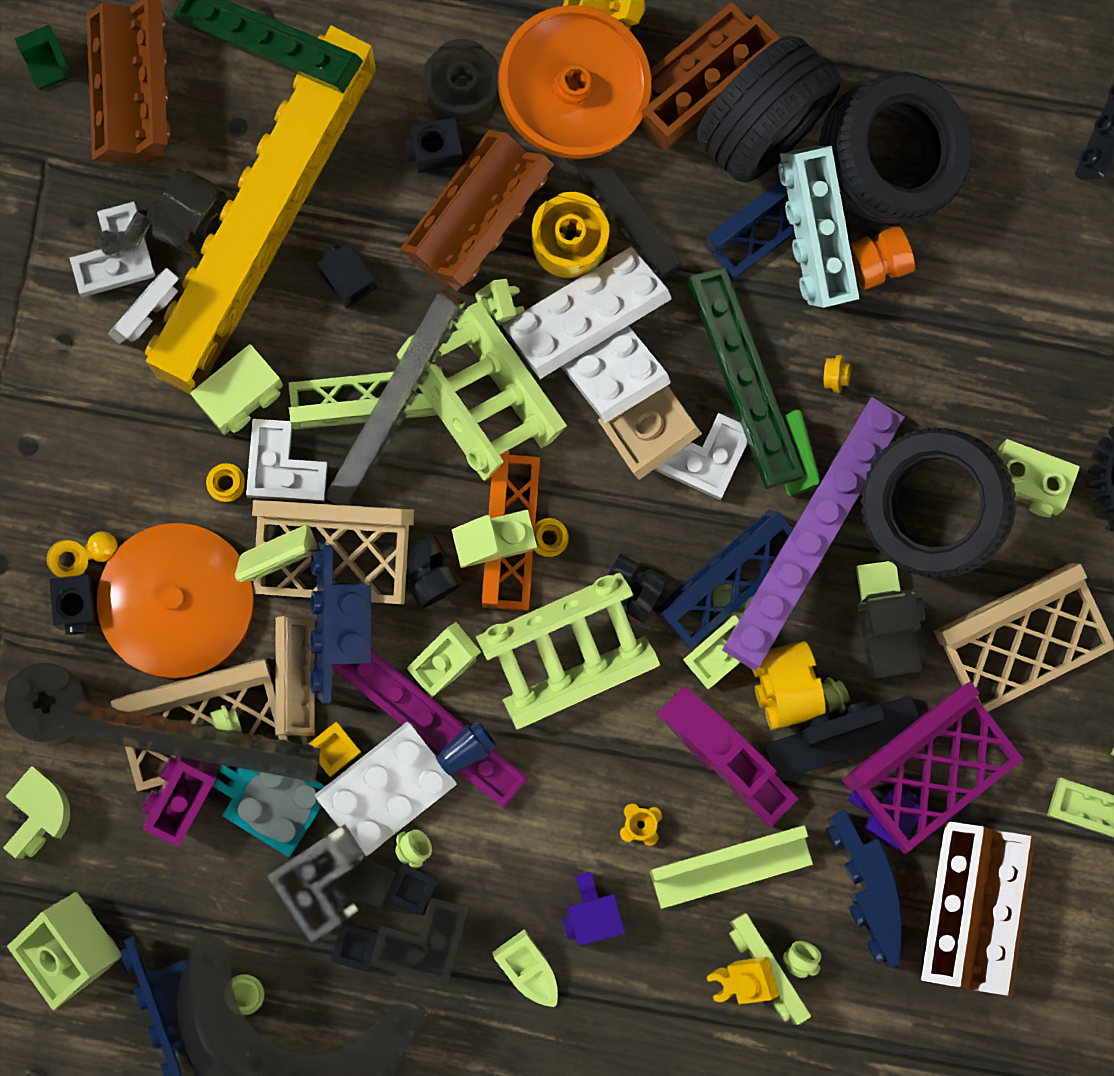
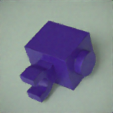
M902 787L900 807L920 809V806L917 804L920 800L919 797ZM887 789L880 800L876 799L881 804L893 805L894 789ZM854 790L847 801L870 815L861 829L872 837L878 838L880 842L892 850H900L857 791ZM886 811L892 818V812ZM900 813L899 829L907 838L918 822L919 816Z
M587 872L576 875L575 878L582 903L567 907L569 915L562 917L567 939H576L577 946L624 934L614 894L598 899L592 873Z

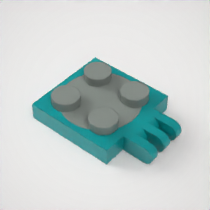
M265 748L254 765L230 750L227 758L232 763L240 766L234 772L221 764L218 771L231 780L226 785L223 781L216 778L212 785L232 798L222 816L285 856L290 857L322 807L314 795L325 786Z

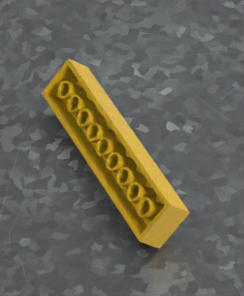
M330 26L325 36L320 34L318 38L357 54L363 60L362 64L344 93H340L298 74L296 75L293 83V88L295 89L289 102L284 100L280 104L275 115L277 124L271 134L265 133L260 140L256 150V154L259 155L252 168L247 166L238 182V187L241 188L234 201L228 200L223 207L219 218L222 223L216 234L210 233L201 249V254L204 255L197 268L191 267L186 274L182 284L185 290L178 302L174 300L169 305L164 316V321L167 322L160 336L155 334L151 338L145 350V355L148 356L146 363L156 378L189 395L208 379L376 72L372 46L333 26Z

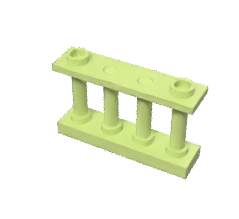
M478 301L467 307L454 324L458 329L457 331L426 347L422 345L414 334L407 339L396 355L400 360L403 370L413 378L466 454L469 465L485 481L504 462L500 454L531 437L536 440L540 448H543L552 443L567 425L481 302ZM465 343L468 344L480 361L446 379L434 360ZM488 374L501 390V393L468 410L456 391ZM511 406L524 424L490 442L477 423Z
M621 573L603 576L596 580L593 585L505 624L493 625L485 633L476 636L486 659L489 660L498 656L513 691L511 696L502 700L517 730L660 666L657 655L646 637L643 636L639 639L634 637L621 603L622 600L633 596V593ZM607 608L621 645L610 652L599 655L585 617ZM570 624L585 661L583 664L564 671L548 633ZM534 640L549 678L528 687L512 649Z

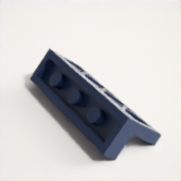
M781 181L707 235L705 247L721 267H726L732 281L795 234L793 224H790L788 218L784 217L785 204L789 199L787 188L782 185ZM780 208L779 216L771 215ZM760 222L778 223L777 236L771 241L754 239L755 227ZM783 224L791 225L782 232ZM750 231V238H742L744 234ZM732 243L749 245L747 259L736 267L732 265L722 252ZM753 246L762 247L752 254Z
M768 510L656 606L653 611L662 622L669 624L685 645L691 649L756 593L770 567L768 568L769 560L774 561L777 557L769 555L771 539L781 530L788 538L793 528L780 512ZM763 547L762 555L754 554ZM748 559H761L760 576L753 582L740 581L741 565ZM733 572V580H726L725 578ZM719 584L732 585L731 601L724 607L711 606L712 590ZM739 585L747 586L739 593ZM704 597V605H695ZM690 609L703 610L702 626L692 635H689L678 619ZM710 611H718L709 619Z

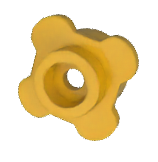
M634 803L627 805L624 808L626 820L625 826L620 830L621 838L625 842H631L632 840L643 841L647 846L656 844L659 839L656 830L658 822L662 819L661 811L656 807H652L649 810L639 808ZM639 821H643L645 823V827L640 829L638 828L637 823Z

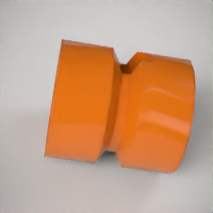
M898 225L880 231L879 234H876L875 242L866 236L849 243L856 282L862 290L883 284L886 274L891 278H899L915 270V262L910 244L905 233Z

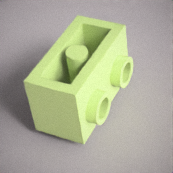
M249 344L190 394L216 427L225 435L230 430L235 433L242 429L251 419L249 414L260 405L263 408L271 405L280 396L279 390L283 387V384L278 375L253 346Z
M1006 439L1000 445L997 454L1003 459L1012 476L1017 496L1015 500L1030 505L1029 510L1043 517L1060 514L1065 510L1080 466Z

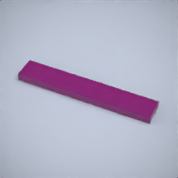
M372 649L371 663L332 664L333 670L400 725L408 721L425 744L437 755L464 727L461 722ZM492 749L490 750V756L458 772L501 808L505 809L529 778Z

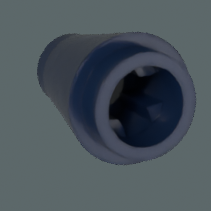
M476 721L472 725L467 723L441 753L436 756V760L450 776L455 771L457 772L490 756V750L496 747V743L481 722Z

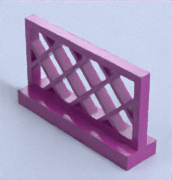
M971 681L950 693L842 778V781L851 792L857 791L904 854L913 849L1023 760L1020 753L976 698L980 693ZM970 710L981 722L980 736L961 733L962 716ZM954 723L953 731H947L946 729ZM937 736L953 738L951 759L932 756L934 738ZM960 740L979 743L977 763L959 760ZM987 744L999 746L1009 760L1000 767L986 765ZM925 746L924 754L917 753ZM908 759L924 761L922 782L903 779L905 761ZM931 762L950 765L949 786L930 783ZM958 767L977 770L976 785L973 789L956 788ZM896 769L895 777H888ZM985 771L993 772L984 779ZM879 782L895 784L893 805L879 803L870 789ZM902 786L921 788L920 809L900 807ZM929 790L948 793L947 809L943 813L927 811ZM956 794L964 795L958 801L955 802ZM886 811L892 812V818ZM900 813L919 816L918 832L909 840L899 829ZM927 818H934L933 821L926 825Z

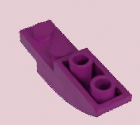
M685 686L656 713L706 768L714 770L766 826L772 827L798 800L774 774L776 770L730 724Z

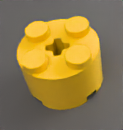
M564 192L544 202L538 208L532 223V248L536 261L545 270L562 278H578L597 268L603 261L608 247L609 223L600 205L593 198L578 192ZM569 230L576 232V237L571 241L565 239Z
M806 641L769 649L756 671L753 670L755 677H759L761 683L755 686L756 698L759 707L765 708L770 730L806 722L826 712L820 678L816 679L812 667L816 663Z

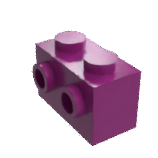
M183 748L177 759L170 756L159 778L165 780L158 793L150 792L141 809V812L146 814L143 830L179 847L216 779L217 765Z

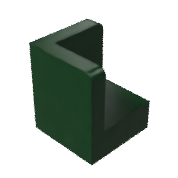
M50 24L15 38L18 49L28 66L38 90H43L73 77Z

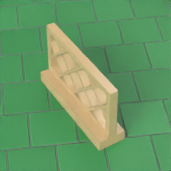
M253 500L252 516H257L256 547L268 542V524L280 525L286 533L293 530L290 526L309 525L310 528L316 527L326 538L325 542L331 544L344 560L332 572V583H337L334 579L349 566L361 580V583L371 584V602L404 604L409 525H413L414 510ZM327 528L338 530L332 535ZM347 530H354L364 543L349 556L337 542V539ZM364 531L376 532H374L370 537H368ZM384 532L397 533V547L386 558L374 542ZM367 548L381 562L368 576L354 562ZM311 555L294 571L289 566L281 568L288 577L277 587L265 586V576L253 582V594L311 598L312 591H317V587L307 589L298 578L311 564ZM396 559V564L394 568L391 563ZM385 568L395 579L394 595L381 594L371 582ZM291 582H293L294 585H295L297 588H286V587H287Z
M1069 563L933 630L939 645H943L961 685L970 681L966 670L974 673L971 682L975 688L980 676L999 682L994 698L982 703L987 712L1114 649V641L1084 580L1087 576L1081 564ZM1075 590H1078L1084 602L1079 617L1060 611L1065 595ZM1056 600L1053 608L1045 606ZM1036 609H1042L1051 613L1045 634L1026 628L1031 612ZM1088 613H1089V615H1090V617H1091V619H1092L1093 622H1090V621H1087V620H1086V617H1087V614H1088ZM1058 615L1077 622L1070 643L1051 637ZM1022 617L1019 625L1010 623ZM1087 625L1095 628L1103 644L1091 650L1078 647L1077 643L1083 626ZM1002 626L1017 630L1010 651L991 645L996 629ZM1024 633L1043 639L1036 660L1017 654ZM987 634L985 642L976 640ZM1049 642L1068 648L1063 664L1057 667L1042 663ZM968 643L983 647L976 669L963 665L956 649ZM989 650L1008 656L1001 678L982 671ZM1075 651H1078V652L1083 653V654H1081V655H1079V656L1073 658V655H1074V652H1075ZM1015 658L1034 665L1029 680L1022 684L1008 680ZM1040 668L1049 670L1038 676ZM1006 684L1014 687L1004 692Z
M267 657L125 695L111 701L114 715L118 719L137 791L163 785L165 781L159 777L144 780L140 768V763L147 752L167 762L168 756L150 747L161 727L181 738L171 757L176 758L186 741L206 752L203 759L207 760L209 755L218 759L211 762L217 765V770L221 764L226 767L236 765L213 750L218 741L217 734L209 748L188 736L199 717L213 724L212 717L202 712L209 699L220 696L233 704L231 710H236L238 706L258 718L247 737L240 733L234 734L236 738L244 742L237 755L247 761L258 759L264 748L273 754L291 749L287 736L278 735L280 744L263 747L251 740L261 720L275 727V689ZM264 684L268 701L261 713L240 702L248 688ZM242 690L237 699L228 695V693ZM203 700L199 709H196L189 705L191 703ZM181 706L195 714L185 733L164 723L172 708ZM269 706L271 708L274 721L264 716ZM165 711L160 720L150 715ZM144 717L157 725L146 744L131 735L128 720ZM134 744L143 749L139 757H137ZM247 744L257 749L243 753Z

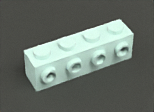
M816 145L781 153L782 163L778 166V172L782 185L787 188L789 201L786 202L785 209L788 221L794 226L796 239L793 240L792 246L794 256L801 264L803 277L800 278L799 284L803 298L808 301L809 305L823 308L859 299L832 146Z

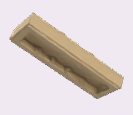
M288 616L276 617L275 735L315 736V693L311 692L310 687L311 669H315V654L311 652L310 636L311 631L315 630V619Z

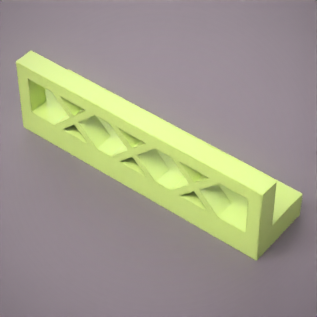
M405 371L289 382L290 422L294 430L434 416L438 414L424 394H414L410 391L416 383ZM410 380V382L406 386L402 385L399 382ZM391 382L401 390L400 394L394 397L375 398L372 395L381 383ZM372 384L368 390H365L362 386H360ZM353 386L363 394L359 400L337 402L333 399L342 387ZM334 388V389L329 393V395H328L325 391L322 390V389ZM315 390L325 398L321 404L299 406L298 392Z
M805 825L650 870L660 909L813 865L805 840L808 837Z

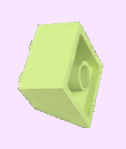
M77 892L44 910L7 946L52 1010L61 1006L105 973L122 957L114 940L106 933L93 915L90 907L84 903Z

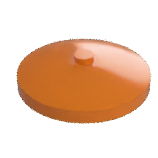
M579 5L558 6L534 15L523 23L511 37L499 66L498 90L507 118L526 141L554 156L584 159L599 156L613 150L634 132L643 118L642 110L649 104L651 72L647 57L639 41L616 18L590 7Z
M168 523L153 526L135 534L124 542L107 562L97 591L99 622L113 650L137 670L164 679H187L200 676L214 670L227 661L240 647L249 631L255 604L252 581L240 582L236 580L235 573L240 558L236 550L214 532L185 523Z

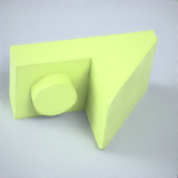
M528 510L491 519L490 515H485L452 529L461 568L537 550Z
M738 612L683 659L707 689L714 686L741 663L722 651L741 618Z
M455 622L447 627L407 667V670L429 697L432 698L477 661L476 657L481 651L459 624Z

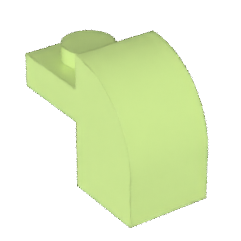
M31 766L6 795L12 803L29 816L27 821L4 846V849L17 859H23L26 855L30 858L33 857L46 842V839L43 837L46 831L54 838L61 839L67 830L70 820V805L63 789L42 770Z

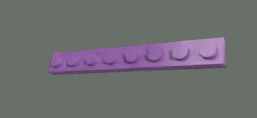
M871 397L722 649L723 652L755 671L759 668L864 488L863 483L866 480L867 471L871 469V464L875 462L877 455H880L881 451L888 447L904 416Z

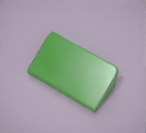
M795 410L782 417L804 476L800 480L785 484L789 496L815 491L820 483L802 411Z

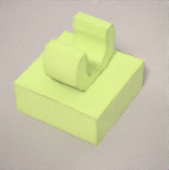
M507 279L493 280L475 293L477 302H481L497 327L525 311L522 306L514 307L512 297L520 291L516 286L509 287Z

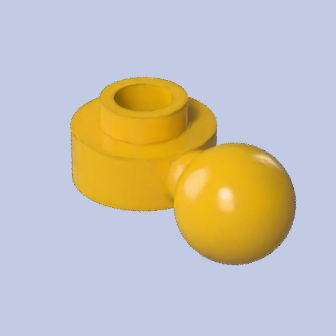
M105 531L94 533L88 539L87 544L83 546L72 540H61L49 549L47 565L50 571L60 578L82 575L87 568L88 560L93 559L97 562L109 561L118 549V543L112 534ZM64 552H70L73 556V561L69 566H62L60 563V556Z

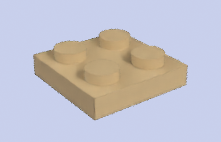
M668 385L610 421L604 423L601 418L598 420L633 474L639 480L702 434Z

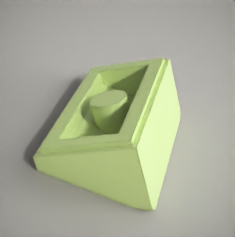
M303 525L241 554L235 573L236 580L240 582L255 581L312 555V552H317V543L309 525Z

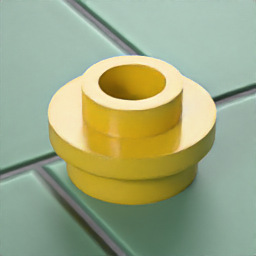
M836 355V358L826 359L824 388L833 389L834 393L840 394L843 386H849L851 364L844 363L843 355Z
M228 463L215 466L209 472L206 479L208 492L214 499L220 502H232L238 499L244 492L246 485L242 471L237 466ZM225 477L233 479V486L228 490H223L219 486L220 481Z
M546 518L533 526L537 550H534L536 553L544 557H555L566 549L569 534L563 523L553 518ZM544 532H550L554 535L555 541L553 545L544 543L542 539Z

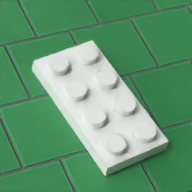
M631 246L502 324V327L508 338L541 379L671 300V296L666 286Z

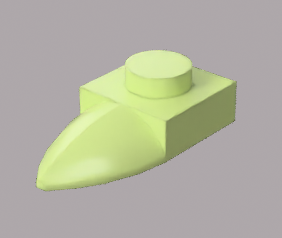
M525 929L492 952L494 959L522 994L542 1005L550 1007L557 1005L558 990L554 973L546 957Z

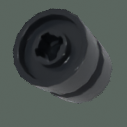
M436 536L413 545L407 551L406 581H411L412 585L409 591L420 609L444 599L463 585V581L453 564H445L444 560L447 554Z
M620 553L608 575L621 573L630 588L634 582L644 586L638 599L628 597L622 600L621 603L625 606V613L645 624L669 579L650 569L645 572L640 571V564Z

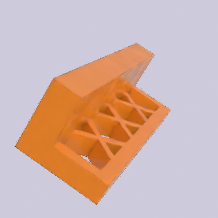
M508 450L500 454L504 462L493 473L491 478L490 519L505 515V509L519 499L528 509L533 528L536 522L540 457L509 455ZM509 465L532 466L531 480L518 491L508 480ZM508 487L514 495L506 501ZM528 489H530L529 502L522 496ZM533 551L525 552V557L513 567L505 558L485 562L482 608L529 611ZM501 562L509 570L502 577H500ZM524 565V577L522 579L516 571ZM511 575L523 587L522 602L499 600L500 585Z

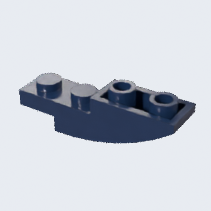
M843 810L827 818L830 826L826 828V832L836 850L842 847L849 861L844 864V867L854 885L860 883L863 890L849 896L853 905L849 906L848 909L856 925L859 928L865 926L872 940L867 942V946L876 963L883 962L886 968H892L899 964L901 949V916L895 881L878 838L863 844L846 810Z

